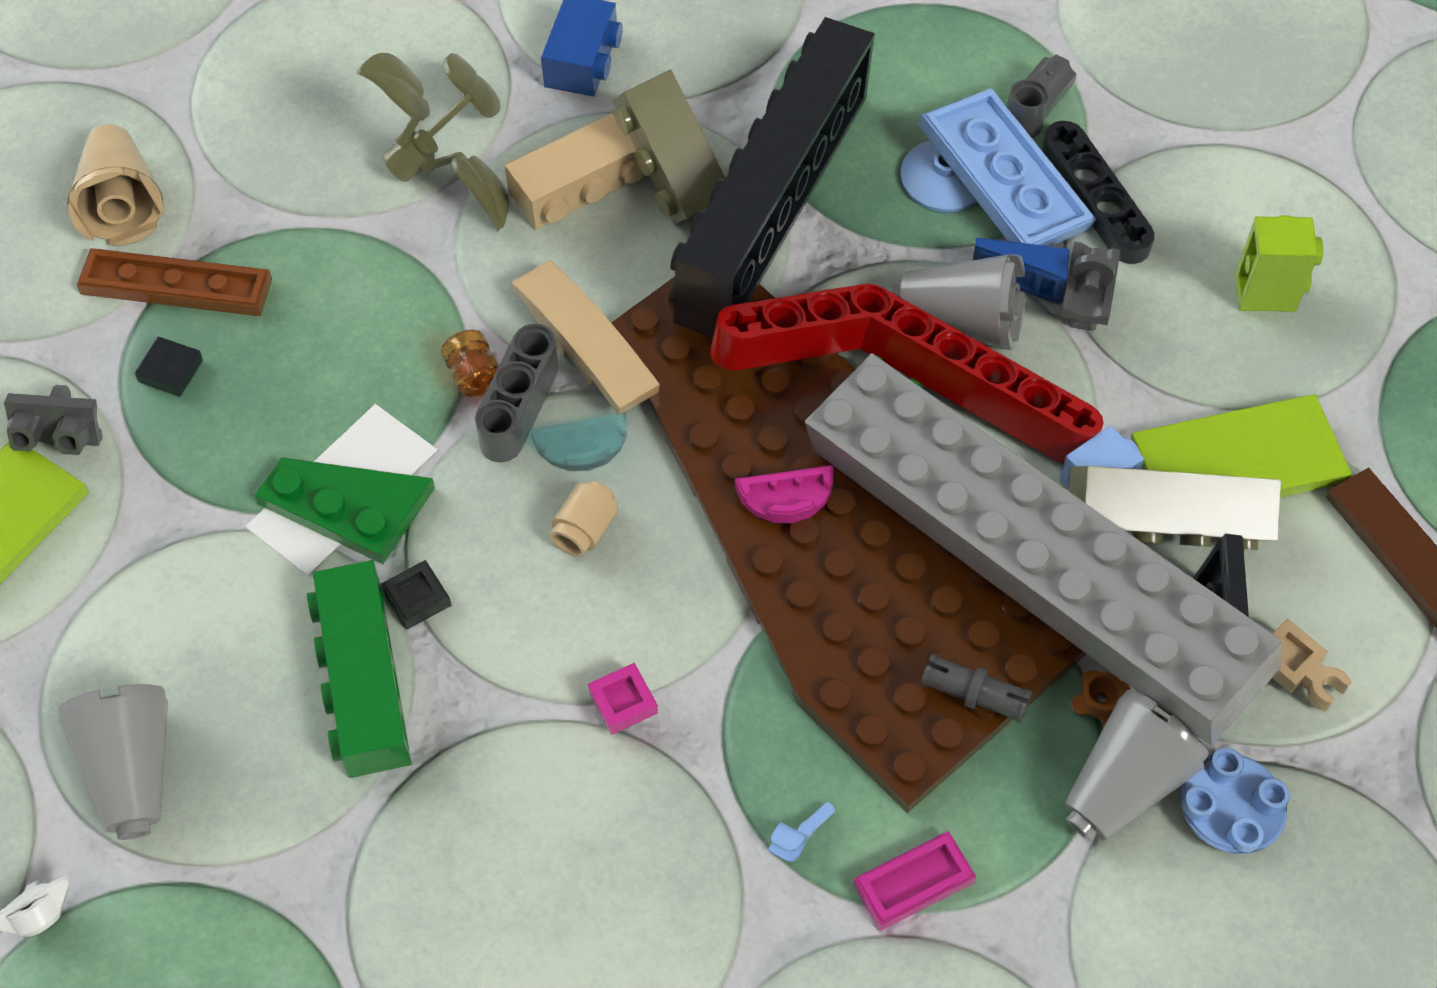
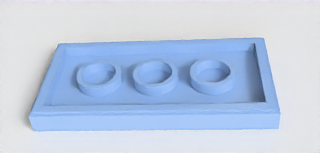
M992 88L921 116L918 126L1008 241L1052 246L1092 228L1096 218Z

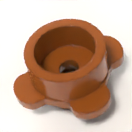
M1096 670L1087 671L1081 679L1083 688L1080 695L1075 696L1072 700V709L1079 716L1090 715L1101 720L1105 726L1118 699L1127 689L1131 690V688L1114 674ZM1098 695H1103V696H1105V697H1106V701H1105V702H1100V701H1098L1097 696H1098Z

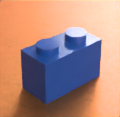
M563 0L541 56L544 87L595 96L600 80L606 81L609 76L612 48H618L622 39L623 24L622 22H617L616 3L603 0Z

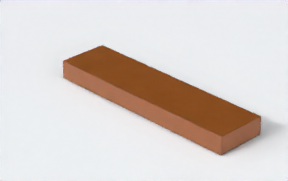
M90 248L77 282V287L81 295L261 317L272 282V276L269 269Z

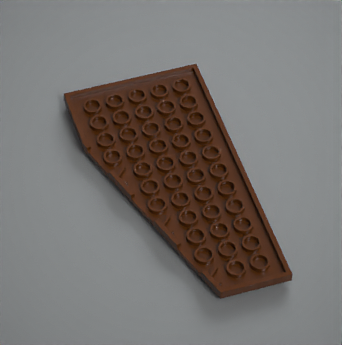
M674 276L615 319L612 324L660 384L659 392L648 398L665 432V439L694 497L697 496L726 555V561L757 623L761 625L792 687V694L797 704L894 801L909 813L1014 720L978 705L973 710L964 706L965 700L928 686H922L921 680L926 666H929L928 661L932 653L975 671L978 667L989 670L988 676L1025 690H1031L1032 695L1028 706L1087 654L835 466H833L832 492L825 506L811 518L795 523H772L752 514L739 499L735 489V479L832 465L814 452L804 421L847 379L855 368L838 353L743 370H728L718 366L710 355L712 337L673 323L674 303L669 301V295L675 280ZM759 284L749 302L773 299L775 297Z

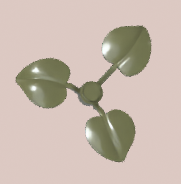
M378 53L370 57L361 65L357 74L375 83L398 107L411 117L403 133L395 139L396 144L383 154L384 161L389 170L398 179L407 182L421 170L429 174L435 168L452 163L457 175L485 209L498 232L505 225L509 209L508 194L500 179L476 156H471L467 159L462 152H456L435 159L434 153L438 151V146L433 139V136L470 101L486 118H492L497 115L501 105L496 92L482 77L477 75V72L466 60L457 54L451 53L444 59L443 66L451 82L464 96L427 131L420 129L415 132L414 130L419 121L426 119L430 114L428 102L422 97L424 89L421 82L411 69L395 55Z

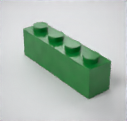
M374 560L312 572L315 592L307 593V602L312 623L320 622L322 636L315 637L313 640L319 668L327 667L329 682L321 684V694L326 714L334 713L337 729L328 731L333 761H343L349 778L412 765L382 587Z

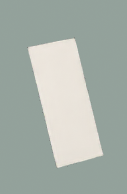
M374 404L314 462L413 475L438 449ZM266 508L245 526L307 576L341 545Z

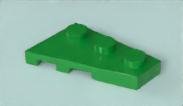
M281 457L254 496L259 506L384 564L435 489L433 478Z

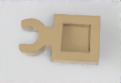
M1287 618L1272 633L1282 640L1281 668L1272 678L1290 693L1301 684L1307 689L1310 702L1316 708L1326 712L1335 699L1323 689V685H1330L1343 695L1350 686L1351 680L1342 670L1334 667H1325L1321 664L1328 651Z

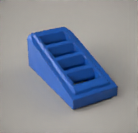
M976 238L972 260L1007 254H1020L1023 257L1025 266V277H1016V283H1019L1020 291H1025V293L1048 301L1062 302L1067 281L1070 249Z

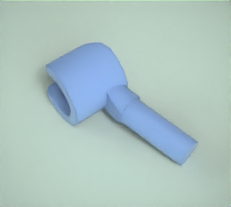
M826 802L805 822H802L797 830L780 822L771 836L770 841L772 844L768 851L786 861H796L801 855L807 839L835 813L833 805Z

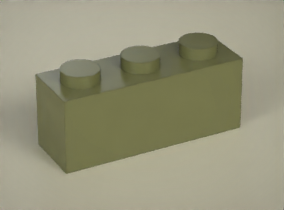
M670 69L623 92L612 102L615 106L613 115L618 127L624 134H629L636 148L634 156L638 167L644 175H650L658 191L655 193V198L660 210L666 217H671L673 223L676 224L696 214L699 210L706 209L710 204V197L715 183L719 178L725 180V176Z

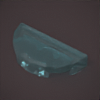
M626 412L620 416L614 414L531 431L532 441L539 455L552 466L567 471H590L607 464L621 451L627 438Z

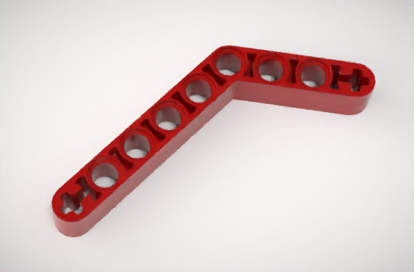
M859 284L725 307L719 312L710 348V355L715 364L728 370H743L861 349L868 354L872 353L875 356H880L884 362L912 379H916L924 386L1061 464H1064L1068 454L1100 433L1104 424L1103 416L1091 404L875 284Z

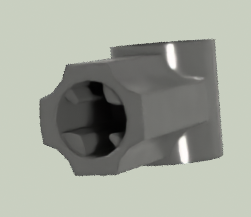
M1057 54L1050 58L1044 57L1026 79L1017 81L1012 85L1006 107L1031 138H1035L1040 134L1044 119L1073 86L1077 73L1071 68L1069 60Z

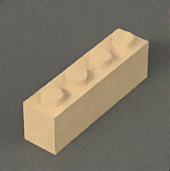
M613 113L505 165L508 193L535 230L549 223L558 222L567 214L589 203H596L607 194L627 184H634L640 181L645 175L635 160L634 152L636 148L629 134H624L620 130Z

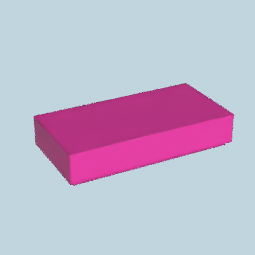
M947 831L854 878L853 885L879 931H882L974 884L976 875L950 832Z

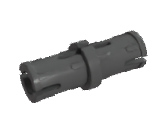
M932 653L928 661L929 666H926L921 680L922 686H928L965 700L964 706L973 710L978 705L1021 723L1032 695L1031 690H1025L988 676L989 670L978 667L975 671Z

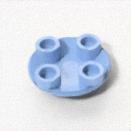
M1232 748L1218 749L1213 755L1206 758L1209 759V762L1202 771L1181 785L1180 803L1184 817L1199 838L1218 850L1232 854H1250L1261 851L1271 845L1284 828L1287 818V804L1290 799L1289 790L1282 781L1276 779L1264 766L1255 760L1240 755Z

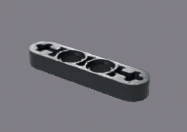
M1062 120L1049 125L1045 132L1042 152L1096 218L1093 228L1108 249L1121 250L1119 261L1123 263L1137 264L1146 260L1154 242L1155 233L1153 228L1084 130L1078 124L1071 121ZM1071 143V149H1069L1066 144ZM1080 169H1089L1098 178L1094 181H1083L1077 178L1074 172ZM1110 201L1117 204L1121 211L1116 214H1106L1098 209L1097 204ZM1125 234L1129 238L1128 241H1124ZM1139 240L1140 244L1136 245L1134 241Z

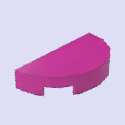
M833 465L735 479V489L741 503L755 516L772 523H795L811 518L825 506L833 488Z

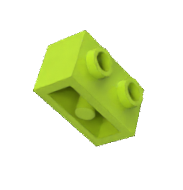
M1289 215L1277 217L1255 216L1235 272L1240 311L1296 312L1303 293H1309L1313 268L1315 265H1320L1323 258V240L1315 235L1313 217H1293Z

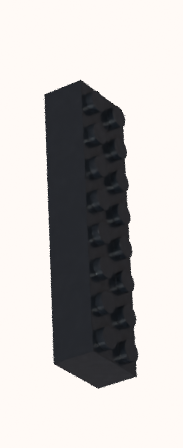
M824 17L816 32H809L807 34L798 61L792 60L789 63L784 77V84L781 89L775 88L772 91L765 115L762 119L757 117L754 120L749 131L746 146L744 149H736L725 180L721 178L717 180L706 211L699 210L691 226L690 237L686 243L680 242L673 252L670 269L675 271V280L670 290L669 301L674 303V324L713 338L717 318L722 309L731 305L749 303L866 100L875 33Z

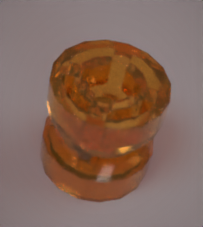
M464 330L454 334L442 345L441 357L446 367L454 371L453 380L459 393L468 397L482 395L486 393L499 367V363L496 358L489 355V344L484 334L479 330Z

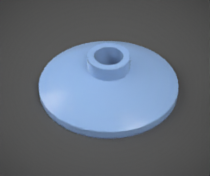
M931 141L917 145L905 156L900 171L901 185L908 197L919 206L935 212L953 213L966 210L978 203Z

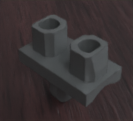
M1074 241L1060 317L1069 318L1068 326L1094 331L1097 324L1108 325L1121 250L1114 248L1107 250L1090 248L1083 243Z
M54 385L50 396L8 393L4 401L8 419L7 435L10 448L14 451L30 452L36 447L38 442L54 443L55 449L62 454L80 455L86 445L99 446L103 438L102 430L99 428L97 421L96 399L71 398V392L67 385Z

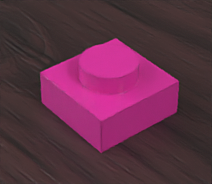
M635 662L588 684V692L611 735L658 714V705Z

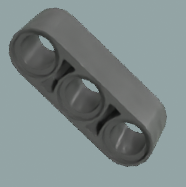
M542 324L525 325L515 333L476 412L475 424L481 452L487 459L493 462L502 463L510 461L521 452L558 374L559 362L555 335L550 328ZM524 391L520 394H512L513 392ZM499 429L506 430L501 433H492L493 431Z

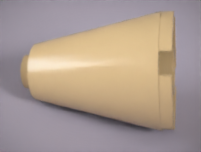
M112 124L94 128L87 136L68 196V213L71 222L84 237L94 241V236L108 240V245L121 246L136 243L152 234L157 228V221L161 214L163 215L164 210L161 191L127 130Z

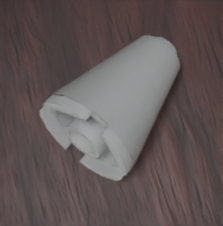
M1007 254L906 271L902 281H895L893 293L981 343L1000 349L1013 350L1015 348L1013 341H1018L1020 336L1025 303V291H1020L1019 283H1016V277H1025L1023 257L1020 254Z
M150 684L118 686V695L102 698L100 690L87 692L70 698L59 705L58 708L60 725L103 828L106 832H116L117 839L119 840L146 836L151 833L150 826L160 821L168 699L163 687Z
M1127 689L1118 699L1064 803L1065 808L1070 813L1065 819L1066 822L1088 841H1091L1095 836L1102 840L1109 839L1202 771L1209 762V759H1206L1209 756L1208 750L1184 723L1174 715L1168 720L1159 713L1154 712L1153 710L1158 703L1135 690Z

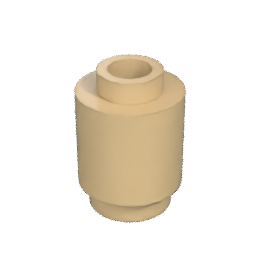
M596 481L577 483L552 520L553 529L549 534L551 541L560 550L574 557H582L586 551L593 550L619 510L614 500L613 492L605 485Z

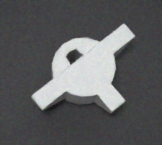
M67 873L49 884H42L38 879L27 885L24 893L15 898L7 907L0 910V931L32 937L53 925L61 916L62 907L71 882L70 874Z

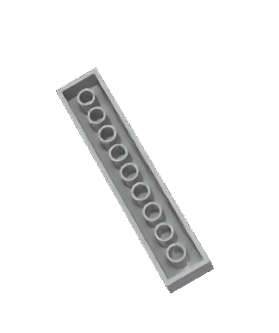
M871 353L804 421L814 452L1137 692L1157 702V707L1170 716L1174 715L1196 736L1210 746L1219 739L1281 668L1282 640Z

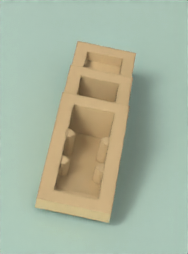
M550 260L512 282V288L538 324L550 328L554 333L557 350L564 358L568 355L590 386L596 384L618 416L659 392L660 384L628 342L577 284L553 261Z

